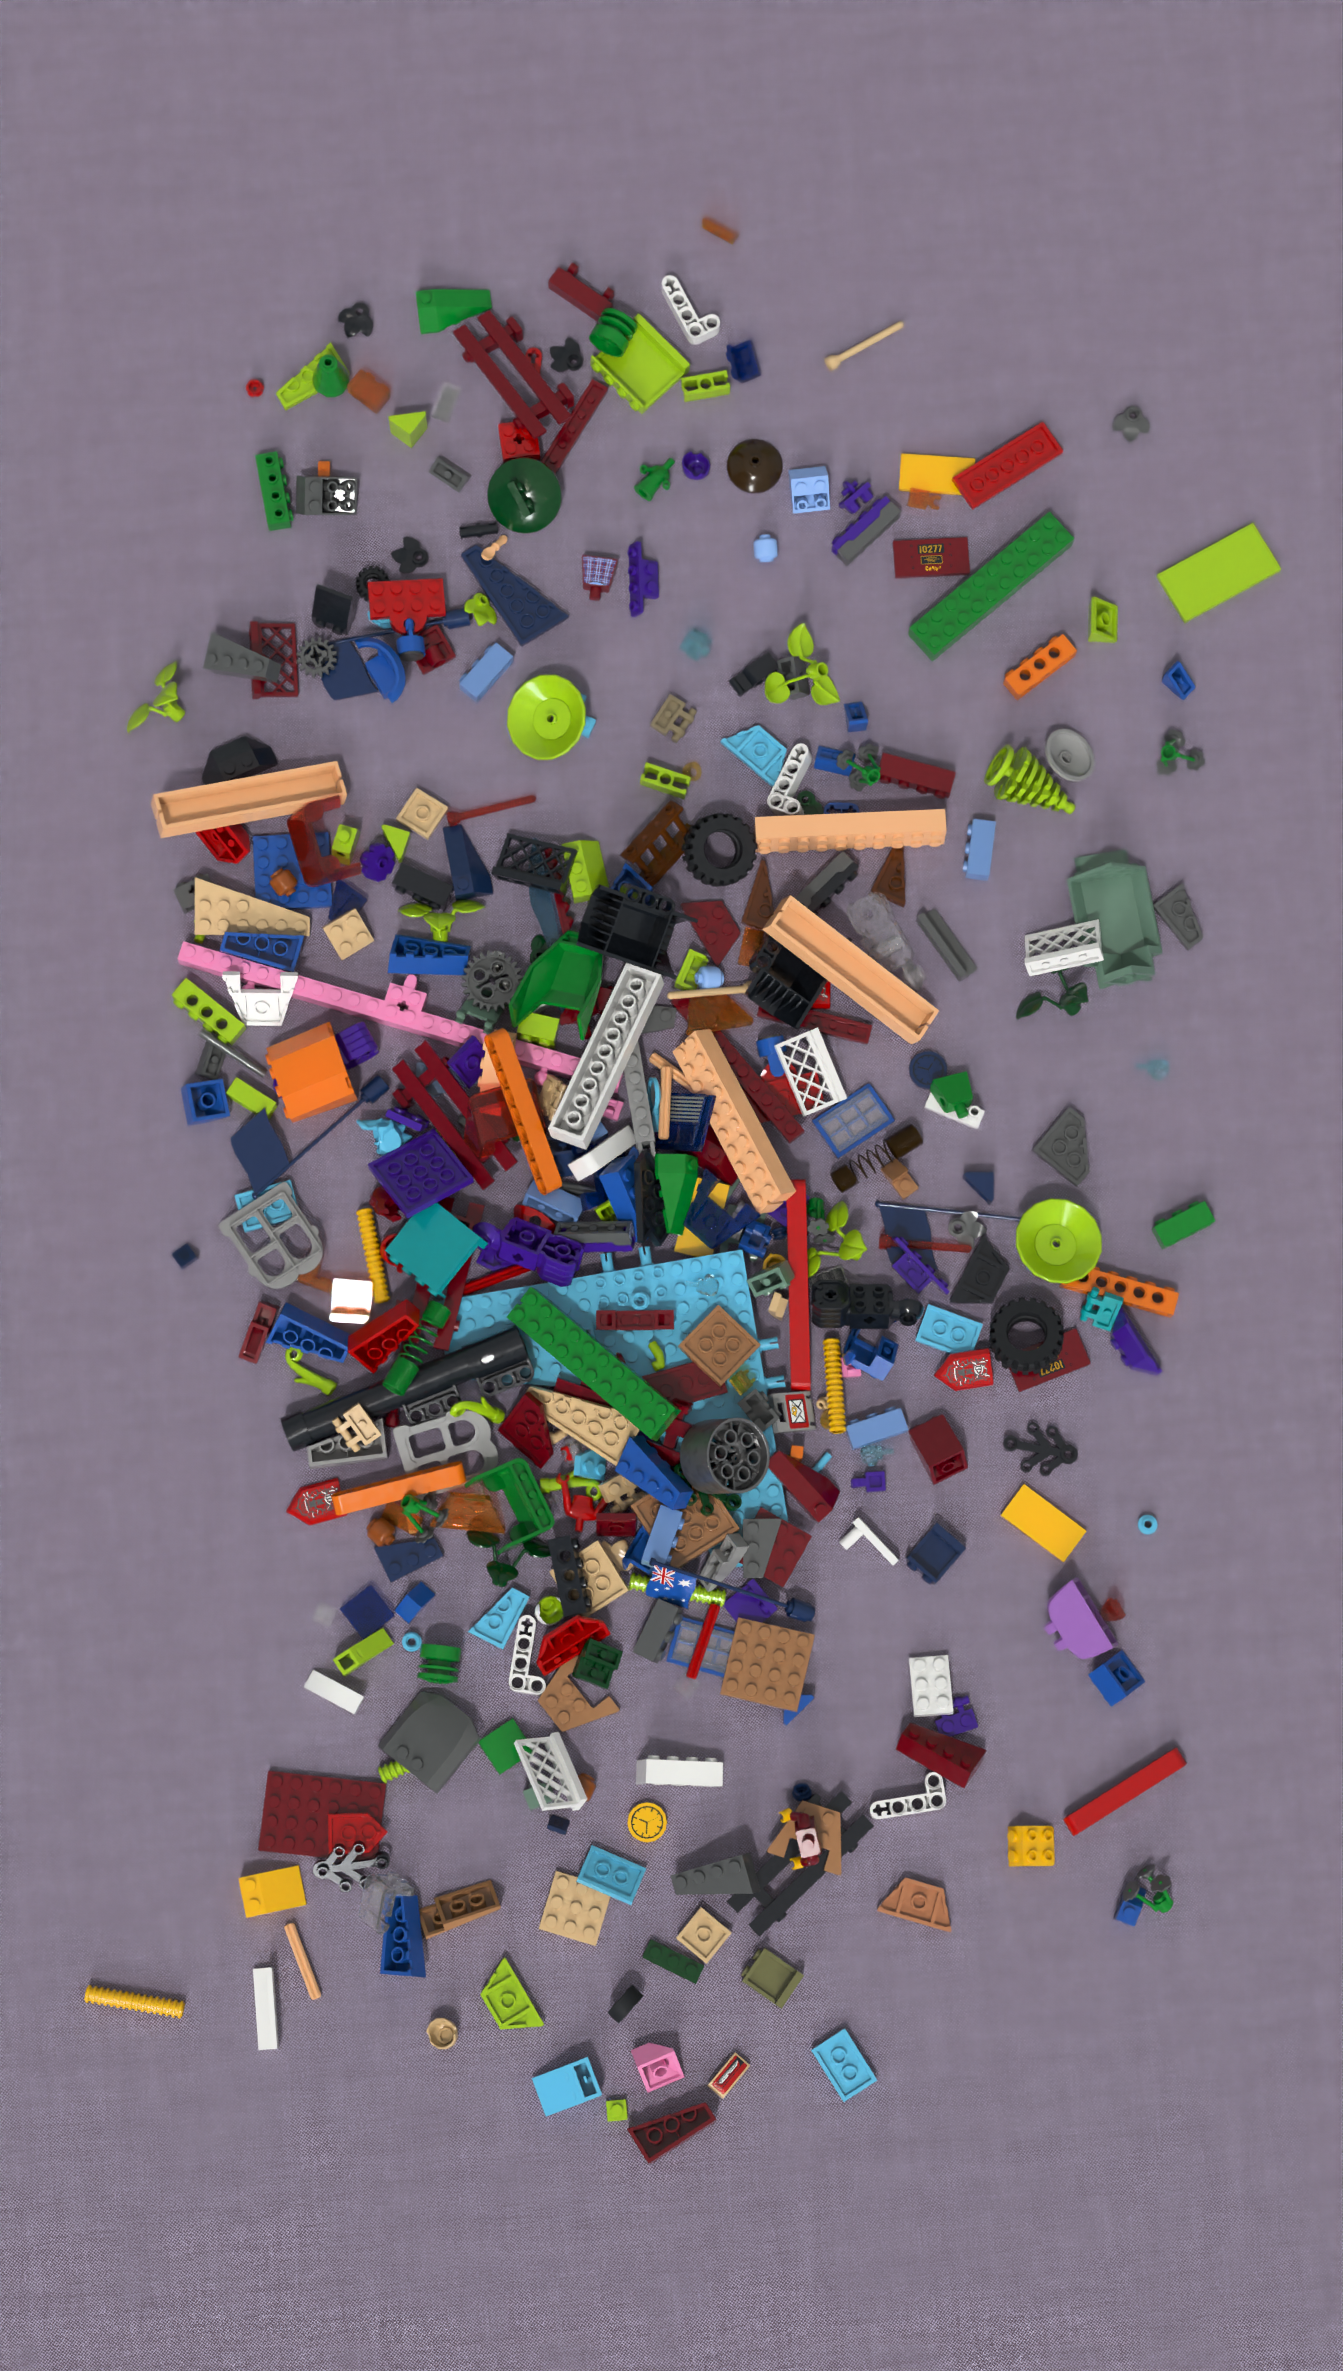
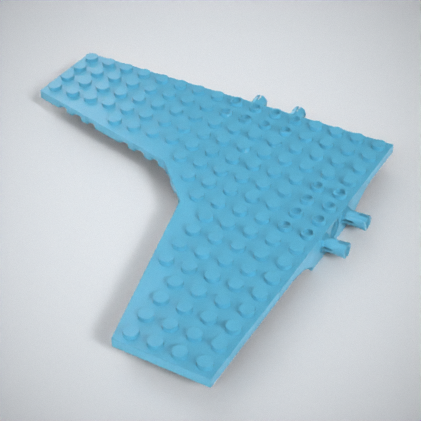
M650 1246L645 1247L646 1255H644L643 1247H640L638 1250L641 1265L636 1268L616 1271L613 1266L612 1253H606L607 1262L605 1254H600L603 1269L601 1274L573 1278L569 1286L560 1287L548 1282L462 1297L457 1315V1320L460 1321L458 1332L454 1331L449 1351L444 1350L446 1355L461 1349L463 1345L514 1326L515 1324L507 1316L517 1303L522 1304L520 1299L530 1287L539 1290L581 1327L594 1325L596 1339L615 1355L617 1352L621 1353L626 1364L642 1377L693 1362L678 1348V1345L719 1305L761 1345L725 1382L728 1393L694 1402L692 1411L685 1416L684 1421L694 1425L709 1419L744 1418L751 1421L738 1405L739 1401L755 1388L759 1393L763 1391L767 1396L768 1389L786 1387L785 1381L777 1383V1381L784 1380V1375L770 1378L764 1376L760 1353L765 1350L779 1349L778 1343L770 1344L778 1342L777 1336L761 1340L757 1336L749 1285L746 1281L747 1273L743 1250L654 1264L652 1263ZM637 1291L647 1293L650 1298L649 1306L644 1310H674V1330H596V1310L640 1311L634 1309L630 1303L632 1294ZM642 1297L637 1298V1304H643L644 1299ZM445 1300L436 1302H439L444 1305ZM518 1327L534 1368L533 1379L524 1384L555 1386L558 1377L581 1384V1380ZM653 1341L658 1343L664 1353L665 1367L659 1371H655L651 1365L653 1361H656L648 1347ZM526 1367L520 1370L522 1376H528L531 1373V1370ZM510 1375L502 1377L504 1383H510L513 1380ZM772 1425L763 1431L768 1442L770 1456L776 1451ZM664 1432L660 1437L662 1444L664 1442L666 1432ZM679 1437L678 1443L676 1446L677 1451H680L681 1444L684 1439L682 1437ZM769 1469L757 1487L745 1493H733L740 1496L742 1504L736 1511L728 1510V1512L740 1528L736 1533H739L742 1538L743 1519H754L761 1507L789 1523L783 1486ZM723 1541L710 1548L709 1553L711 1554L713 1549H720ZM738 1563L736 1567H741L743 1564Z

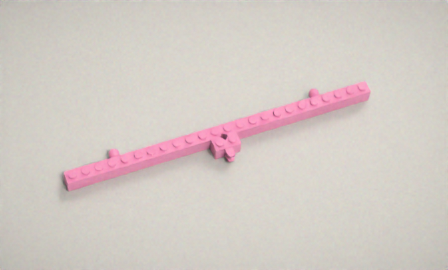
M185 941L182 943L178 956L180 965L222 977L223 971L240 972L241 983L246 984L241 989H255V987L261 989L281 990L280 974L281 972H286ZM412 974L407 976L403 986L390 983L385 1000L298 975L291 996L295 999L458 1047H462L472 1035L483 1046L484 1037L488 1035L483 1033V1029L425 1013L424 1009L428 1000L427 993L416 990L418 981L417 977ZM405 1005L408 1009L401 1011L400 1007ZM516 1039L515 1052L520 1065L539 1070L534 1075V1081L537 1085L543 1086L548 1073L571 1080L581 1058ZM622 1073L621 1078H620V1080H619V1082H618V1084H617V1086H616V1088H615V1090H614V1093H617V1094H618V1091H619V1088H620V1085H621V1081H622V1078H623V1073Z

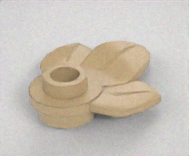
M620 1540L613 1544V1546L606 1541H602L601 1544L616 1565L619 1573L620 1571H628L633 1567V1564L630 1563L626 1570L623 1569L622 1559L628 1550L626 1540Z

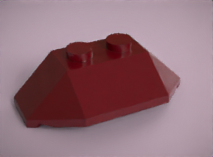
M703 1124L679 1131L669 1144V1147L679 1154L698 1157V1166L730 1186H733L738 1179L730 1160L710 1125Z

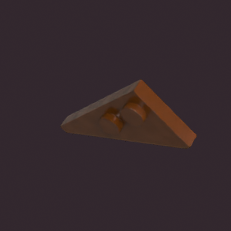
M903 845L902 848H892L871 889V893L904 908L906 900Z
M761 860L741 921L742 924L762 930L770 917L774 915L768 871L763 860Z

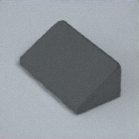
M438 456L429 471L430 474L458 493L461 492L472 476L444 456Z
M206 1041L195 1075L210 1080H217L226 1053Z

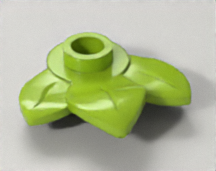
M476 593L472 599L465 602L464 611L474 614L478 626L484 625L487 621L493 625L496 624L497 616L495 610L489 605V600L484 594Z

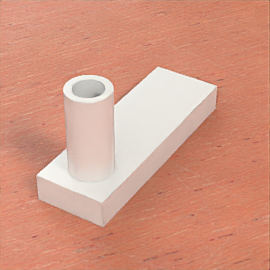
M931 1092L924 1107L974 1129H978L985 1112L978 1106L970 1105L967 1108L968 1116L959 1119L955 1111L945 1113Z
M860 1517L853 1522L855 1527L839 1541L848 1550L864 1534L893 1566L899 1561L895 1554Z

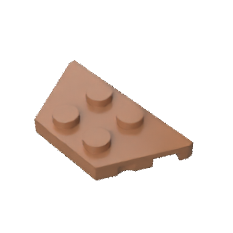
M904 1878L877 1908L878 1912L950 1933L952 1930L944 1889L923 1882Z

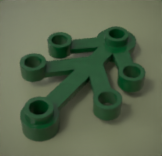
M681 1463L677 1464L673 1468V1472L678 1474L691 1488V1484L679 1472L682 1471ZM698 1491L702 1503L700 1511L704 1516H709L714 1511V1507L710 1503L708 1495ZM692 1493L691 1498L693 1499V1502L689 1501L687 1504L688 1506H692L696 1503V1494ZM710 1494L725 1503L726 1509L730 1511H736L742 1504V1500L737 1494L729 1496L726 1494ZM705 1507H708L710 1512H707Z

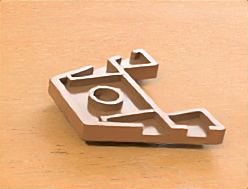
M578 1655L560 1666L538 1699L539 1704L561 1732L620 1711L610 1696L592 1708L568 1678L573 1673Z
M802 1800L795 1811L807 1813L809 1816L814 1815L821 1848L829 1850L823 1870L841 1876L840 1812ZM789 1820L786 1822L768 1847L767 1853L784 1858L789 1839L797 1840L794 1821Z

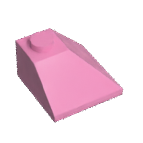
M647 2043L631 2050L647 2093L684 2078L673 2048Z

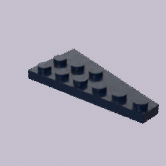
M478 545L461 554V558L521 647L569 618V615L559 610L552 602L542 597L539 592L518 576L516 577L509 569L499 564L494 558L489 561L483 559L481 556L483 549Z

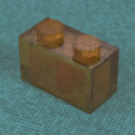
M360 369L347 384L348 393L375 414L390 399V389L384 383H378L375 377L368 371L365 373Z

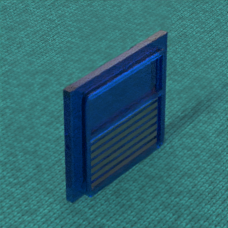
M671 1093L669 1138L667 1140L659 1139L658 1132H655V1149L702 1152L716 1096L696 1093Z

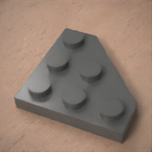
M1069 1106L1032 1151L1075 1187H1078L1090 1172L1085 1121L1082 1116Z

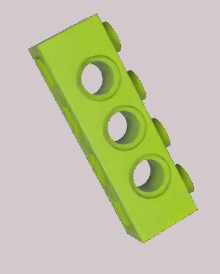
M187 978L171 995L174 1005L181 1010L185 1008L189 1012L188 1016L194 1021L200 1020L205 1030L209 1033L212 1031L218 1035L217 1039L225 1044L228 1043L232 1046L246 1030L245 1024ZM191 998L198 999L197 1004L193 1006L189 1005L188 1001ZM205 1010L213 1011L210 1017H204L203 1012ZM220 1022H227L226 1028L219 1029L217 1027Z

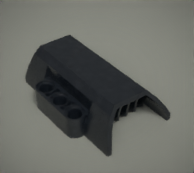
M625 883L620 887L619 891L598 884L591 894L581 921L576 945L676 980L677 976L671 968L667 955V948L676 924L685 921L697 923L698 919L674 911L675 902L672 899L634 884ZM633 889L632 896L628 897L629 890ZM650 895V900L645 903V897ZM664 901H666L667 905L664 909H662L661 905Z
M766 933L749 961L750 969L757 974L746 990L745 995L775 1018L795 1029H799L828 980ZM767 944L772 946V952L767 948ZM758 959L762 961L763 967L758 964Z

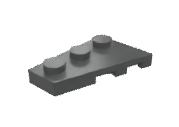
M743 1519V1539L749 1546L743 1556V1578L764 1577L782 1519Z

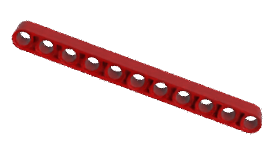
M790 1179L796 1190L786 1200L788 1263L795 1275V1278L790 1281L791 1285L788 1286L791 1391H811L806 1179Z

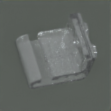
M396 1872L369 1874L365 1879L359 1918L378 1934L385 1933L390 1925L381 1918V1913L386 1917H392L395 1896H413L415 1888Z

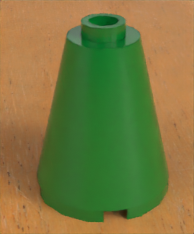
M332 355L321 357L312 377L315 390L327 398L342 395L349 386L350 380L347 369Z

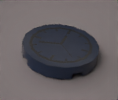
M924 1051L912 1059L909 1066V1075L917 1087L930 1089L933 1079L947 1075V1065L939 1054L932 1051Z

